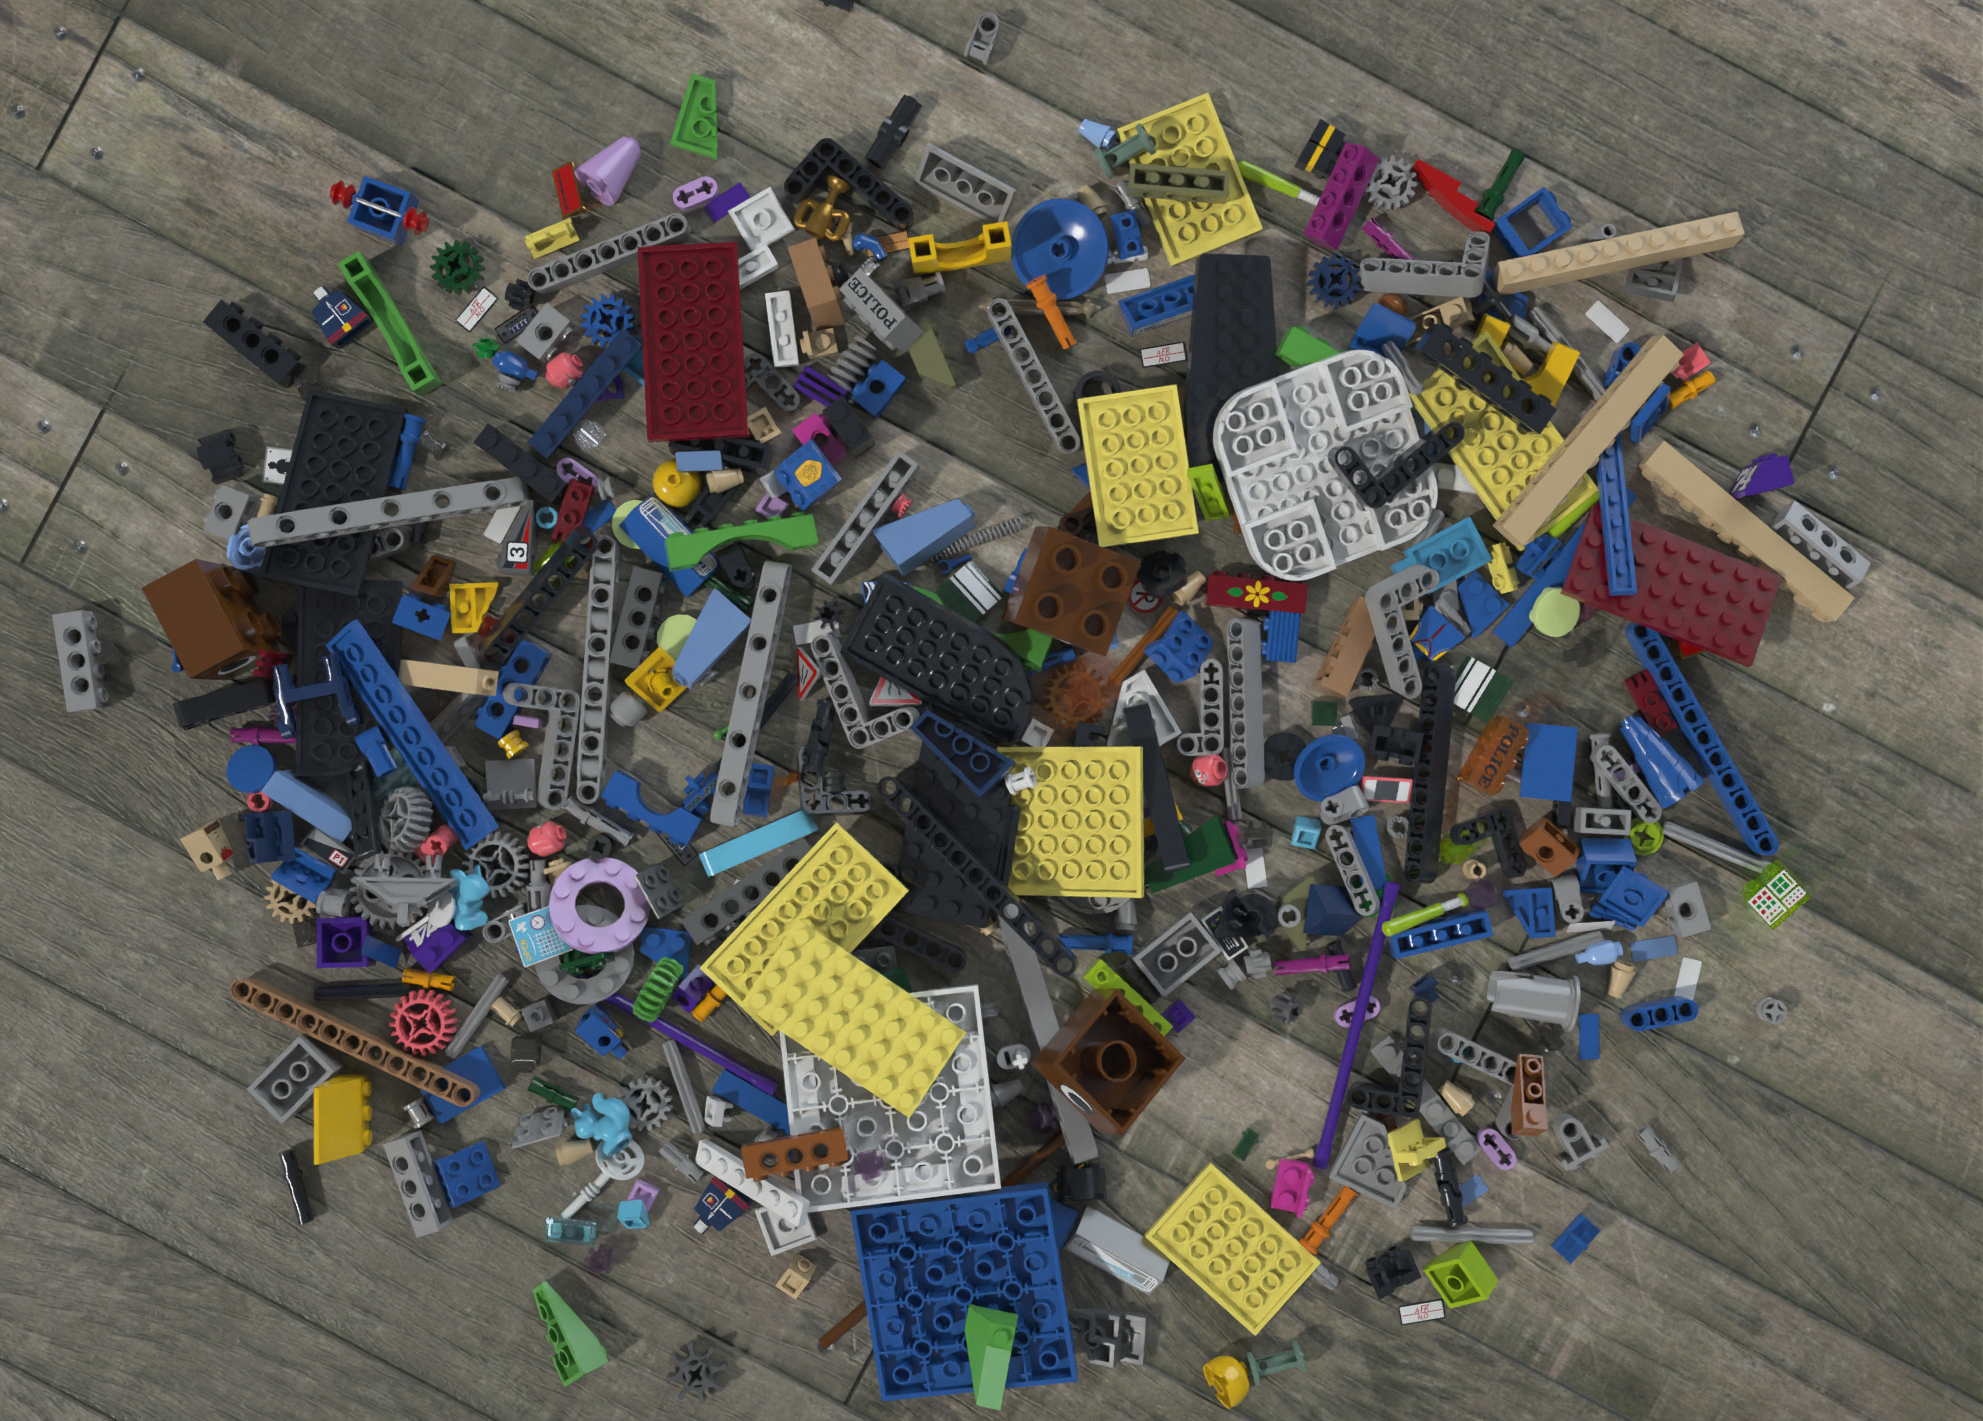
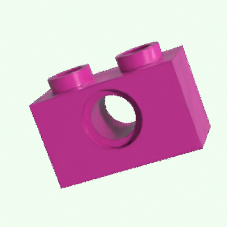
M815 412L792 430L802 445L811 439L815 442L817 437L821 435L827 436L828 443L824 447L819 448L832 466L847 456L844 451L847 447L839 435L834 438L829 431L832 426L824 415L819 418Z

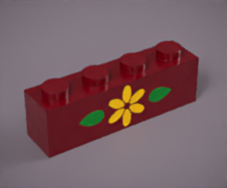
M1213 571V575L1207 576L1204 606L1305 614L1308 584H1301L1302 580L1280 582L1274 576H1262V580L1252 579V574L1238 573V577H1229L1228 572Z

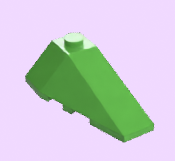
M546 1281L533 1289L540 1318L547 1322L548 1333L545 1335L547 1342L553 1343L556 1355L552 1356V1359L564 1387L608 1363L607 1352L604 1346L600 1344L598 1338Z
M969 1304L965 1336L976 1405L1001 1411L1018 1315Z

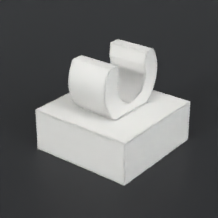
M707 1096L704 1121L713 1127H722L723 1122L731 1121V1117L724 1115V1110L726 1108H733V1105L716 1096Z

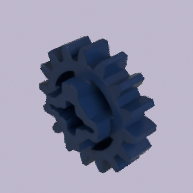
M1332 254L1330 260L1323 256L1321 264L1316 262L1313 265L1316 271L1311 270L1308 276L1313 279L1307 282V286L1313 287L1309 293L1310 295L1316 294L1318 296L1315 303L1322 300L1324 301L1323 308L1332 304L1333 309H1337L1339 303L1345 307L1348 304V300L1353 301L1356 298L1354 293H1358L1361 289L1356 284L1360 283L1362 279L1361 277H1356L1360 269H1353L1351 267L1354 263L1353 260L1346 263L1345 255H1342L1338 260L1336 255ZM1336 266L1340 267V269H1331L1330 267ZM1347 274H1348L1349 279H1350V287H1349V284L1347 283V280H1346V275H1347ZM1340 275L1338 282L1335 285H1332L1330 288H1328V286L1331 284L1330 282ZM1319 279L1322 281V289L1319 286ZM1337 294L1339 297H1331L1328 295Z

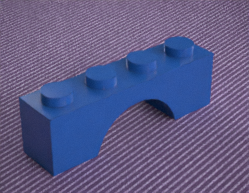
M621 770L614 772L601 795L602 798L606 799V805L616 810L619 807L628 812L626 816L637 822H640V820L647 822L650 830L658 834L664 832L670 835L669 840L679 846L691 844L705 819L704 817L693 811H687L684 806L679 807L670 814L656 813L650 810L643 802L640 781Z

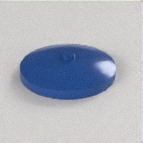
M1050 199L1032 207L1017 224L1011 242L1012 263L1021 282L1026 286L1031 280L1045 274L1047 277L1045 281L1050 291L1056 294L1057 300L1073 299L1089 291L1103 275L1109 258V240L1102 221L1090 208L1070 199Z

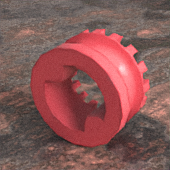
M904 493L901 494L890 510L891 512H897L899 518L906 513L905 510H908L913 502L912 499H906Z
M263 792L250 794L247 798V804L254 812H265L272 807L273 799ZM259 794L262 795V800L265 801V805L262 808H259L258 803L255 802V798Z

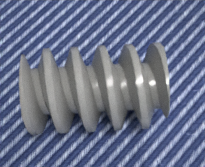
M858 335L854 336L857 345L853 343L848 344L851 352H842L845 360H836L840 368L831 367L830 370L834 376L828 375L842 388L851 392L853 388L850 382L858 384L859 381L856 375L865 376L862 367H871L867 360H877L873 353L877 349Z

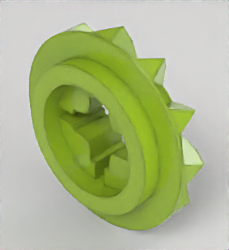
M1637 817L1631 820L1630 835H1624L1623 839L1631 840L1635 854L1650 855L1660 848L1664 835L1662 827L1657 821L1655 823H1648ZM1645 829V834L1652 839H1643L1639 842L1640 837L1634 833L1642 832Z

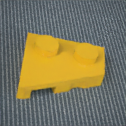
M499 583L449 584L452 633H478L497 593Z

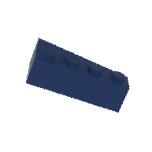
M928 710L909 727L982 800L1017 765L1012 759Z

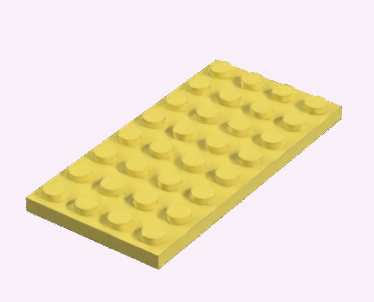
M1483 332L1472 341L1473 349L1479 353L1480 351L1487 353L1493 358L1492 362L1495 365L1508 368L1512 371L1513 378L1518 381L1521 380L1488 332ZM1465 357L1463 366L1468 370L1471 362L1468 357ZM1438 368L1422 381L1424 386L1423 392L1418 395H1412L1410 391L1408 392L1411 402L1431 430L1444 421L1458 422L1464 427L1465 435L1463 440L1451 449L1448 454L1497 521L1564 440L1551 421L1548 422L1540 435L1529 434ZM1487 371L1483 374V381L1486 384L1490 381V374ZM1507 385L1503 388V395L1505 398H1507L1510 393L1509 387ZM1524 400L1522 404V408L1525 412L1529 408V403L1527 400ZM1451 426L1448 427L1446 430V436L1448 439H1450L1453 436V429ZM1587 472L1583 474L1582 482L1567 493L1566 501L1552 511L1550 520L1536 530V535L1531 542H1534L1537 537L1548 531L1598 491V488ZM1514 545L1518 551L1525 549L1521 545Z
M836 822L708 958L700 969L773 1036L778 1029L741 1005V1003L797 920L800 919L851 953L904 897L909 889Z
M800 919L797 920L741 1003V1005L908 1118L911 1117L966 1034V1031Z

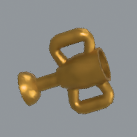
M829 175L827 181L831 189L825 202L819 204L813 199H804L794 215V224L797 228L804 229L805 232L817 239L826 241L828 238L831 241H840L850 224V216L845 211L835 210L833 206L839 194L847 192L851 186L840 178ZM811 206L814 209V211L811 213L808 221L803 222V219L809 207ZM841 218L837 226V229L833 234L831 232V228L833 226L834 219Z

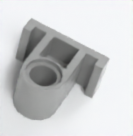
M1560 1114L1553 1121L1554 1133L1567 1154L1563 1158L1560 1155H1556L1554 1158L1565 1171L1579 1168L1583 1161L1588 1158L1599 1157L1604 1153L1603 1150L1609 1147L1605 1138L1597 1133L1592 1135L1595 1140L1591 1141L1582 1123L1569 1114ZM1572 1123V1130L1569 1133H1564L1565 1125Z

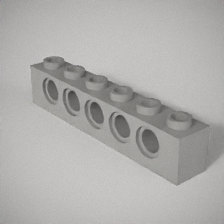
M898 450L811 571L834 587L871 537L872 531L879 526L919 471V464Z

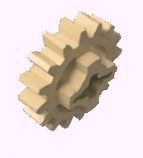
M271 879L274 885L266 887L270 891V895L264 896V899L271 902L266 908H273L275 910L272 917L281 915L280 922H286L289 919L290 924H294L298 920L300 922L306 921L307 916L310 917L315 914L312 908H316L317 902L314 904L307 900V903H305L306 899L300 895H297L293 900L286 901L293 893H296Z

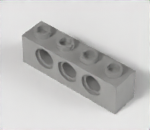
M1795 500L1777 513L1770 526L1774 532L1846 591L1862 582L1871 564Z
M79 610L52 615L67 712L79 713L108 708L109 695L104 687L103 678L105 670L100 661L101 645L96 636L97 620L93 612ZM78 632L81 633L80 642H77L76 635ZM82 656L85 658L83 667L80 665V658ZM86 680L89 683V688L87 691H85L84 689V682Z
M418 1130L401 1135L383 1144L416 1237L438 1232L454 1223L422 1131Z

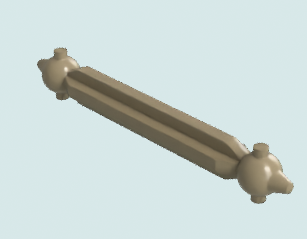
M989 296L985 303L979 304V308L987 312L994 297ZM1087 298V301L1084 303L1077 300L1055 301L1062 315H1078L1083 312L1086 318H1091V315L1101 310V306L1096 305L1092 298ZM1004 299L1009 303L1014 314L1045 315L1043 309L1037 308L1036 300ZM996 305L992 308L993 314L996 311L1005 314V309L1001 305Z

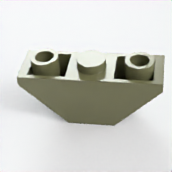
M924 317L919 325L924 333L911 345L909 350L911 359L921 379L951 391L955 390V382L958 381L957 374L953 367L948 368L945 359L949 358L944 344L939 346L936 337L939 336L935 323H929L928 318Z
M1305 875L1278 896L1277 911L1280 907L1287 904L1293 905L1299 910L1301 919L1296 926L1285 927L1279 923L1278 919L1277 923L1296 948L1301 951H1305L1306 945H1309L1311 940V934L1303 933L1310 884L1318 885L1317 882H1314L1315 877L1311 875ZM1292 909L1289 912H1283L1282 919L1284 922L1287 923L1288 920H1294L1295 913Z

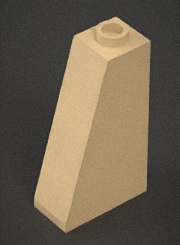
M401 659L398 679L402 685L496 696L499 671Z

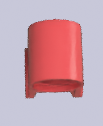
M443 824L430 836H427L426 840H422L421 847H417L413 853L425 865L426 856L431 855L434 865L436 856L440 855L443 857L447 850L457 842L458 838L448 824Z

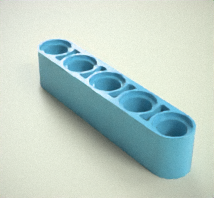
M798 811L699 854V857L708 877L819 829L814 817L806 816L802 811Z

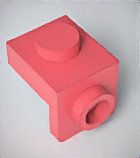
M1698 342L1682 352L1684 355L1678 361L1679 366L1672 374L1676 379L1681 377L1685 381L1711 363Z

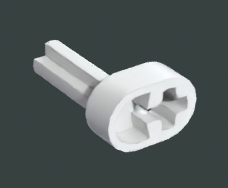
M1022 1042L1003 1046L997 1053V1062L1000 1067L1006 1070L1017 1067L1023 1069L1024 1065L1030 1060V1049ZM1006 1051H1009L1011 1059L1009 1064H1007L1004 1056Z

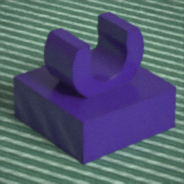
M1180 998L1161 1013V1016L1173 1026L1172 1028L1177 1034L1196 1018Z

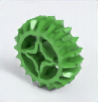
M664 957L660 959L634 1003L633 1014L643 1021L646 1020L650 1023L655 1021L675 990L683 973V965L673 958Z

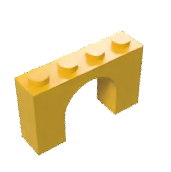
M1008 222L982 225L983 232L981 235L956 243L934 242L933 234L908 238L914 276L1010 261L1012 245Z
M1484 313L1473 340L1483 332H1488L1500 349L1510 324ZM1553 340L1538 371L1521 380L1532 386L1531 391L1535 394H1542L1552 401L1551 405L1555 407L1580 352L1577 349Z

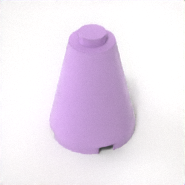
M623 136L578 166L575 170V176L583 187L587 184L592 189L590 194L598 201L607 206L614 205L642 154L641 146L634 138Z

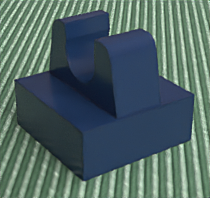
M1429 973L1423 975L1409 987L1414 995L1417 993L1427 994L1431 998L1432 1003L1440 997L1433 989L1439 983Z

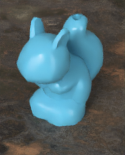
M479 865L474 867L473 874L467 876L460 869H452L450 871L451 879H457L459 882L458 886L448 891L455 899L456 908L452 917L455 927L459 930H471L485 925L488 922V917L485 912L481 911L482 898L490 892L487 882L481 877Z
M598 1092L593 1096L592 1104L597 1112L605 1115L601 1118L587 1103L583 1105L582 1112L572 1108L571 1114L575 1119L577 1136L582 1139L594 1136V1139L597 1141L602 1139L605 1141L603 1152L610 1157L622 1151L633 1138L628 1128L630 1112L622 1100L613 1097L604 1099L603 1093Z

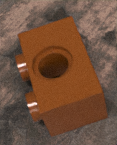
M1545 816L1526 829L1519 842V845L1526 854L1535 858L1544 870L1550 872L1555 877L1577 861L1581 849Z

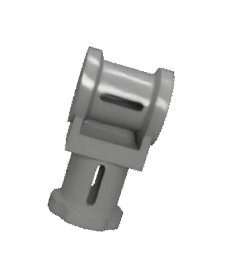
M936 272L935 276L924 280L919 276L902 280L894 285V289L898 290L902 301L901 308L903 310L914 308L928 301V296L939 292L946 293L940 272Z

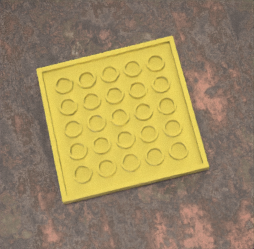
M997 747L999 753L1017 763L1010 772L1012 775L1024 771L1026 767H1031L1037 780L1036 788L1031 789L1028 787L1018 791L1016 795L1011 794L1010 805L1019 806L1021 811L1008 888L1015 895L1143 898V747Z

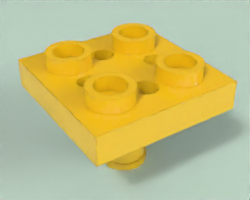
M661 646L624 680L631 689L659 713L687 688L686 685L682 687L674 680L672 671L676 660Z

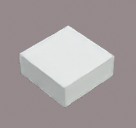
M1032 719L1021 740L1033 747H1046L1054 730Z

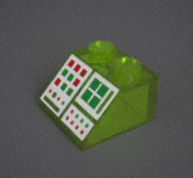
M1779 859L1765 866L1762 874L1755 880H1750L1744 886L1743 891H1741L1745 901L1772 930H1775L1812 897L1801 879Z

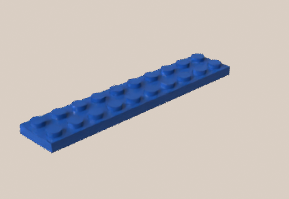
M358 619L350 622L326 644V647L331 654L338 653L340 666L462 846L465 850L470 849L499 827L429 725L423 713L414 703L408 691L401 684L395 672L386 662L380 650L371 640L367 631Z

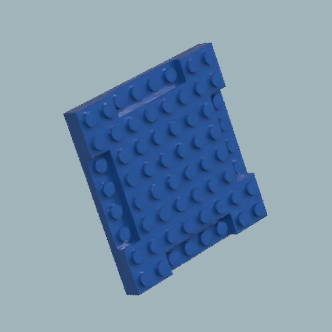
M1049 1182L1001 1187L998 1191L888 1202L851 1208L850 1213L882 1401L974 1392L965 1336L969 1304L1018 1315L1005 1389L1078 1381V1365L1072 1327L1069 1323Z

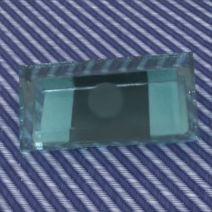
M547 1217L545 1241L595 1246L598 1239L597 1221Z

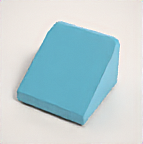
M1296 816L1291 845L1315 850L1321 831L1320 820Z
M642 1200L620 1202L617 1219L627 1229L650 1227V1221Z

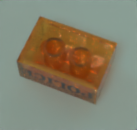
M1491 716L1456 781L1483 795L1494 796L1495 793L1498 794L1505 784L1503 779L1507 771H1512L1517 763L1515 758L1517 753L1527 745L1529 741L1527 735L1530 730L1505 716Z

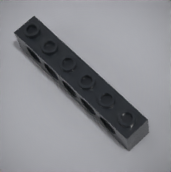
M1442 322L1440 324H1430L1413 350L1526 432L1540 435L1557 410L1551 405L1552 401L1542 394L1537 395L1531 391L1532 386L1523 380L1518 381L1513 378V373L1508 368L1495 365L1492 362L1493 358L1483 351L1479 353L1473 349L1471 341L1464 337L1458 338L1453 334L1454 330L1447 324ZM1446 342L1451 346V352L1448 356L1443 351V346ZM1465 357H1468L1471 362L1468 370L1463 366ZM1486 371L1490 374V381L1487 384L1483 381V374ZM1506 385L1510 390L1507 398L1503 395V388ZM1524 400H1527L1529 403V408L1526 412L1522 408Z

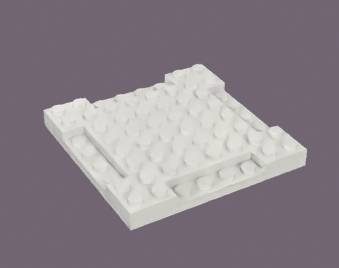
M978 984L909 993L966 1031V1034L910 1118L779 1030L790 1136L844 1126L849 1153L848 1160H845L844 1165L829 1167V1164L819 1165L818 1170L804 1172L803 1168L794 1170L796 1193L810 1201L808 1212L1001 1189ZM817 1144L814 1147V1151L818 1156H825L828 1153V1148L824 1144ZM797 1148L792 1149L793 1160H801L803 1158L801 1150Z

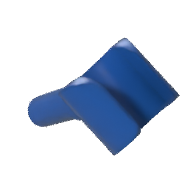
M968 554L951 561L940 560L937 565L946 562L948 570L941 572V574H949L954 567L970 561L972 558Z

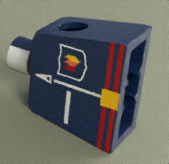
M322 286L313 293L320 304L313 308L312 313L329 344L339 350L375 321L365 310L339 289L331 294L325 286Z
M714 1175L694 1208L700 1216L693 1223V1226L701 1234H704L711 1225L720 1232L751 1206L753 1200Z

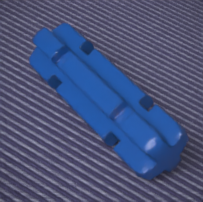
M992 327L976 335L977 338L974 339L972 337L966 340L965 346L968 352L972 354L978 351L979 347L984 348L1000 339ZM1010 327L1004 329V336L1011 334Z
M1595 903L1590 906L1589 915L1592 917L1601 918L1603 921H1616L1615 925L1623 926L1632 931L1637 927V924L1609 908H1604Z

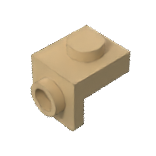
M766 407L748 416V428L756 442L771 445L779 440L777 435L782 432L777 428Z

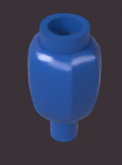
M510 351L497 352L492 362V365L496 366L501 374L513 379L521 380L528 377L536 380L539 371L530 368L524 358Z

